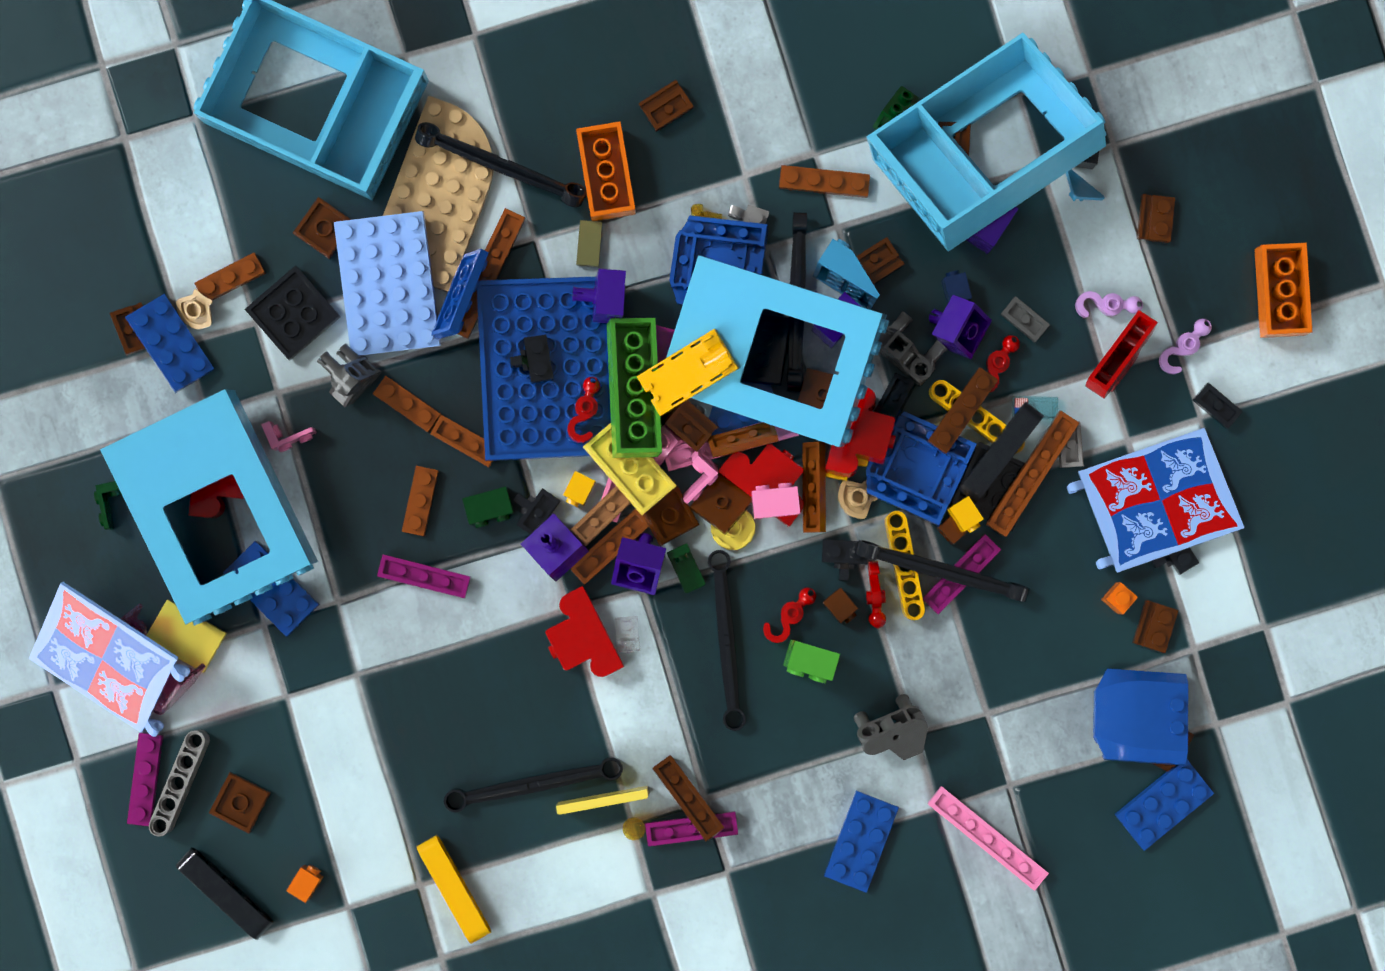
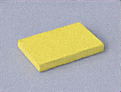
M166 600L146 636L178 656V659L204 673L227 633L207 621L195 626L193 622L185 625L176 604Z

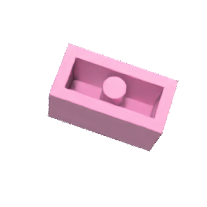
M792 483L778 484L779 488L770 489L769 485L756 486V491L751 492L754 519L799 515L798 487H792Z

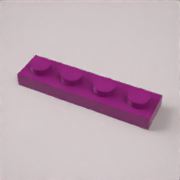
M984 534L954 566L979 573L1001 549ZM941 578L923 596V601L939 615L966 585Z
M382 555L377 574L378 577L461 598H466L471 576L388 555Z
M139 733L127 824L149 826L154 811L163 735L158 734L156 737L151 736L149 733Z
M735 811L715 814L725 829L713 838L738 835ZM688 817L645 823L648 846L703 839Z

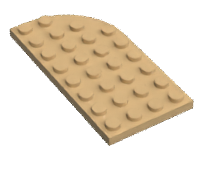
M428 95L383 216L424 211L433 286L448 292L463 255L467 251L492 183L493 170L437 145L430 148L419 145L415 140L417 128L420 123H432L439 128L440 133L491 153L492 151L484 131L472 116L451 103Z

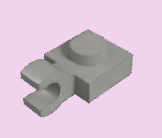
M732 205L728 216L743 222L766 224L769 211L748 205L747 209L743 210Z

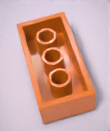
M621 122L577 128L576 132L591 220L599 221L635 215L636 211Z
M1307 243L1260 245L1255 249L1260 338L1305 336L1312 333Z

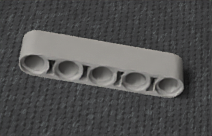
M199 729L189 732L182 743L149 822V830L154 836L159 837L170 833L176 824L210 742V737L204 730ZM195 734L202 738L200 746H196L193 743V736ZM186 755L193 759V765L190 768L184 764ZM177 777H181L184 780L182 789L175 785ZM168 798L173 799L175 802L173 810L166 806ZM159 819L165 821V831H161L157 827Z

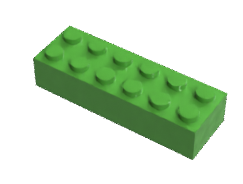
M610 318L607 323L612 456L613 458L658 457L662 453L660 415L651 402L654 398L651 391L645 392L637 378L638 375L658 364L656 318Z

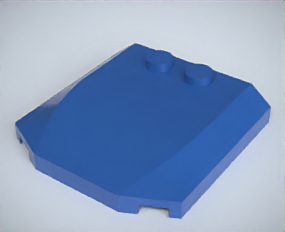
M690 215L682 230H679L675 237L669 281L678 305H683L698 255L761 275L763 273L768 237L767 224Z
M903 412L895 422L892 435H895L896 438L893 449L888 448L885 462L878 464L869 461L868 466H866L867 494L940 526L977 443L959 436L947 454H944L927 442L937 426L907 412Z
M1121 669L1105 670L1102 679L1094 691L1093 738L1096 744L1098 743L1104 760L1170 765L1186 764L1188 754V679L1186 674Z

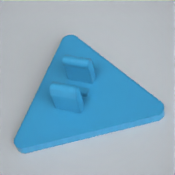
M1072 169L1066 173L1071 191L1069 196L1073 201H1076V199H1079L1080 202L1083 200L1103 201L1104 195Z

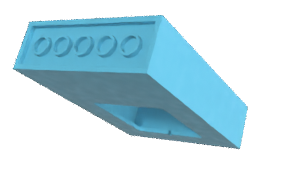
M244 0L242 4L243 11L240 17L237 16L233 22V32L230 37L225 39L223 43L224 50L213 64L214 71L211 77H208L204 83V92L201 98L198 97L193 107L195 110L194 114L204 124L373 200L428 85L429 79L425 71L275 1ZM272 42H277L347 75L316 141L307 139L241 108L255 78L252 72H258Z
M1021 33L866 137L873 161L945 249L950 251L1106 147L1105 136L1107 134L1104 129L1105 119L1102 114L1095 112L1089 100L1079 95L1074 83L1068 82L1065 79L1062 70L1059 67L1055 68L1051 64V60L1045 52L1041 53L1035 40ZM1022 92L1042 115L1045 114V118L1064 138V141L998 185H993L953 137L957 132L966 129L969 124L972 125ZM938 122H956L952 126H943L942 129L938 125Z
M698 255L667 357L711 330L716 329L739 369L693 396L692 399L812 439L842 447L851 441L854 430L850 428L852 422L858 419L861 408L857 406L859 400L864 399L868 386H865V382L868 377L872 376L875 364H872L874 355L878 356L882 342H879L881 333L885 334L889 320H886V314ZM764 309L845 334V341L835 371H838L839 374L833 375L822 409L741 382ZM721 373V374L718 375L717 377L713 378L712 381H714L715 379L719 378V377L722 376L723 374ZM703 386L698 387L697 389H695V390L692 391V392H693V393L696 392L697 390H699V389L702 388Z
M224 389L100 449L185 625L193 622L195 626L212 618L211 613H214L216 616L231 609L232 603L235 606L253 598L252 593L255 592L256 596L273 589V583H276L278 586L294 579L292 574L297 573L298 576L314 569L313 564L318 562L235 390ZM232 474L270 552L238 568V574L234 570L205 585H201L164 511V507Z

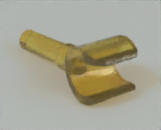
M694 204L691 207L692 216L722 219V214L703 211V204Z

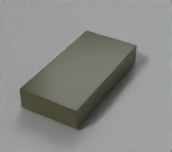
M580 220L577 266L599 267L602 222Z

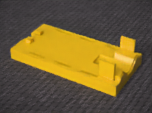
M713 329L641 373L637 378L645 392L651 391L654 396L651 402L658 414L662 416L738 370L739 367L717 330ZM662 364H664L662 367H660V368H658L657 370L653 371V370L656 369L657 367H659V366H661ZM721 373L723 374V375L720 376L719 378H717V379H715L714 381H712L713 378L717 377V376L720 375ZM703 386L702 388H700V389L697 390L696 392H694V393L692 392V391H694L695 389H697L698 387ZM682 397L684 398V399H682L681 401H679L678 403H676V404H674V405L672 404V403L676 402L677 400H679L680 398H682Z

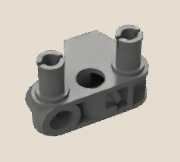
M902 311L891 326L888 325L885 334L881 333L879 342H882L879 353L909 379L922 386L936 370L935 363L947 351V348L936 340L927 353L921 355L914 343L902 334L913 321L908 314ZM895 341L904 350L902 352H899L897 349L892 351L889 346ZM915 366H923L925 375H917L915 373Z
M344 344L336 354L347 364L340 365L327 351L320 356L317 363L331 374L332 388L329 393L344 407L354 404L380 376L382 371L376 369L368 362L366 356L359 357L347 344Z
M901 694L896 698L895 702L900 710L871 722L864 711L854 715V721L859 728L857 737L866 754L876 755L890 749L901 759L906 760L923 753L928 724L919 707L912 705L908 695Z

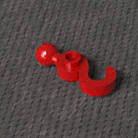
M1014 335L1006 336L1002 342V350L992 352L987 358L988 373L998 379L990 393L998 387V374L1006 371L1010 365L1008 355L1016 352L1020 347V341Z
M588 377L584 380L583 389L585 396L580 397L575 404V411L578 416L573 417L567 426L569 437L577 443L587 442L593 436L592 432L584 435L577 434L575 432V425L589 420L598 410L597 401L593 397L600 390L601 384L595 377ZM593 378L596 380V382L592 383L590 379Z
M869 561L870 591H866L867 605L871 604L872 606L869 622L873 627L881 628L886 623V615L881 612L882 603H886L885 590L880 589L878 561Z
M809 587L803 588L799 593L797 602H787L781 609L782 634L774 636L770 631V624L764 623L763 632L765 637L775 643L786 640L790 634L789 624H796L801 621L804 614L803 607L815 602L816 592ZM809 590L814 592L812 596L808 595Z

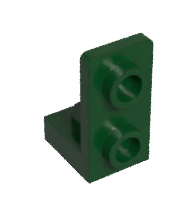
M900 86L880 113L873 128L877 130L916 104L919 97L903 86Z
M116 481L95 485L94 498L101 510L99 522L102 527L104 526L105 530L115 529L108 494L110 497L122 495Z
M687 543L666 552L685 593L705 585V581Z

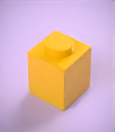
M575 471L563 496L567 497L566 502L577 508L579 504L585 506L596 481Z
M969 496L947 509L961 532L968 530L971 533L981 526L979 522L983 520V517Z

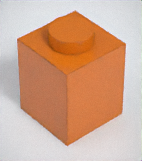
M1116 582L1101 600L1117 614H1124L1138 596L1121 582Z
M310 864L308 866L303 865L286 891L306 903L310 900L324 876L319 874L321 871Z

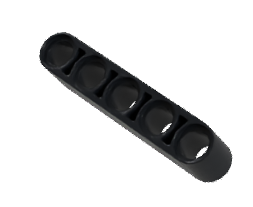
M1025 402L957 490L966 497L969 496L974 503H977L1036 428L1044 415Z
M191 847L176 864L177 869L253 939L258 940L273 924L272 918L197 849Z

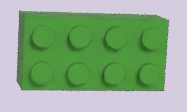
M790 639L783 666L787 667V672L790 674L804 677V673L809 674L808 678L826 684L827 680L833 681L840 654Z

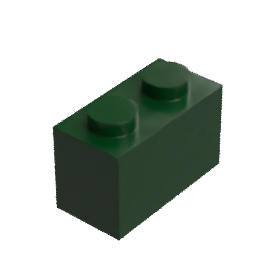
M506 486L462 498L469 525H475L476 528L489 525L488 521L497 519V522L511 519L510 515L515 514L509 490Z

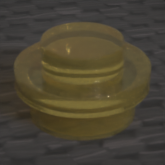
M637 817L627 819L623 824L625 837L630 840L640 839L645 833L644 822Z

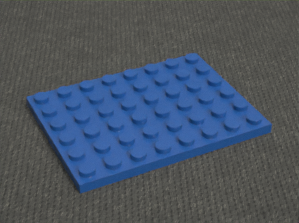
M595 277L480 281L477 288L485 461L590 456L583 448L587 442L577 443L569 437L567 432L570 420L578 416L575 411V404L580 397L585 396L583 382L588 377L597 378L601 384L600 390L593 397L597 401L598 410L589 420L576 424L575 432L579 435L592 432L593 438L611 423L607 323L593 322L594 304L592 302L572 301L573 286L593 289ZM546 334L554 379L531 383L529 371H523V367L511 368L510 357L520 356V351L525 350L523 340L525 337ZM590 379L592 383L596 382L595 379Z

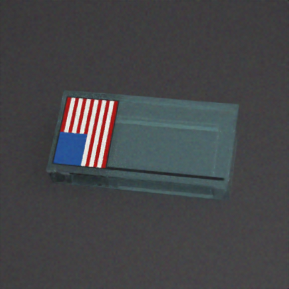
M1012 396V417L1025 402L1044 415L1042 420H1053L1058 413V397Z

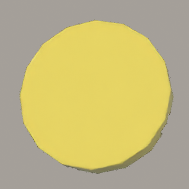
M746 510L726 535L712 525L711 533L719 546L727 550H738L751 542L755 534V522L753 516Z

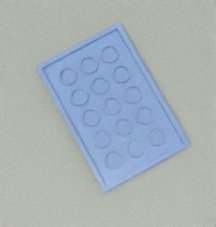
M424 211L334 222L350 348L358 356L441 346L440 339L431 336L438 317Z

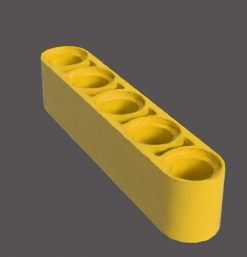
M944 380L936 381L929 389L930 398L947 411L953 405L954 399H957L961 394V391ZM938 385L943 386L946 391L945 396H937L934 391L935 387ZM980 406L976 412L982 416L981 423H974L971 419L967 425L993 443L997 437L990 434V426H998L1001 433L1006 424ZM1025 442L1022 444V446L1018 449V451L1015 454L1023 450Z
M900 511L889 513L885 518L889 548L914 555L905 514ZM893 515L901 518V525L898 528L890 524V518ZM897 537L903 538L906 542L903 550L897 549L894 545ZM893 564L903 615L909 620H918L925 613L918 572L913 570L903 572L899 566ZM908 581L912 582L915 586L912 594H906L903 590L904 584ZM913 603L919 607V613L914 617L908 613V607Z
M435 835L418 845L417 850L469 943L472 944L490 934L491 929L439 836Z

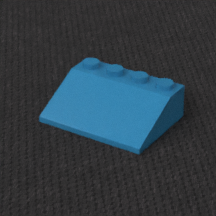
M832 239L818 261L813 277L840 294L846 292L861 307L871 310L880 294L854 252L849 249L850 245L841 239L837 241Z

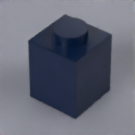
M959 270L946 273V277L941 280L947 304L952 295L970 301L972 295L966 272L959 274Z

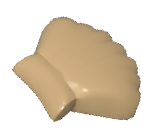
M194 289L193 295L176 301L178 314L186 325L194 329H203L211 326L212 314L210 306L213 303L211 299L205 297L197 289Z
M848 480L842 481L838 491V501L841 508L851 517L865 519L871 502L876 501L877 498L867 494L866 481L862 484Z

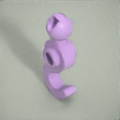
M1092 291L1081 294L1075 303L1077 313L1083 318L1089 316V312L1083 305L1086 299H1091L1103 314L1110 317L1116 316L1122 309L1136 314L1143 307L1142 300L1136 296L1122 300L1119 295L1111 293L1101 298L1099 294Z
M1199 319L1195 322L1192 333L1188 332L1179 336L1176 341V347L1167 348L1161 353L1159 357L1161 369L1168 374L1180 373L1182 371L1181 367L1169 365V355L1188 356L1197 352L1200 347L1199 338L1207 336L1211 332V323L1206 319Z

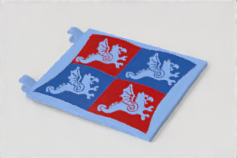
M1205 428L1078 471L1081 480L1072 482L1067 486L1069 494L1085 489L1110 556L1096 561L1098 569L1114 565L1118 573L1244 529Z
M64 582L59 585L29 657L30 660L141 733L146 728L147 732L153 737H156L159 731H162L164 728L163 722L150 719L170 674H172L175 680L182 682L185 676L187 677L190 673V668L187 666L176 664L178 656Z

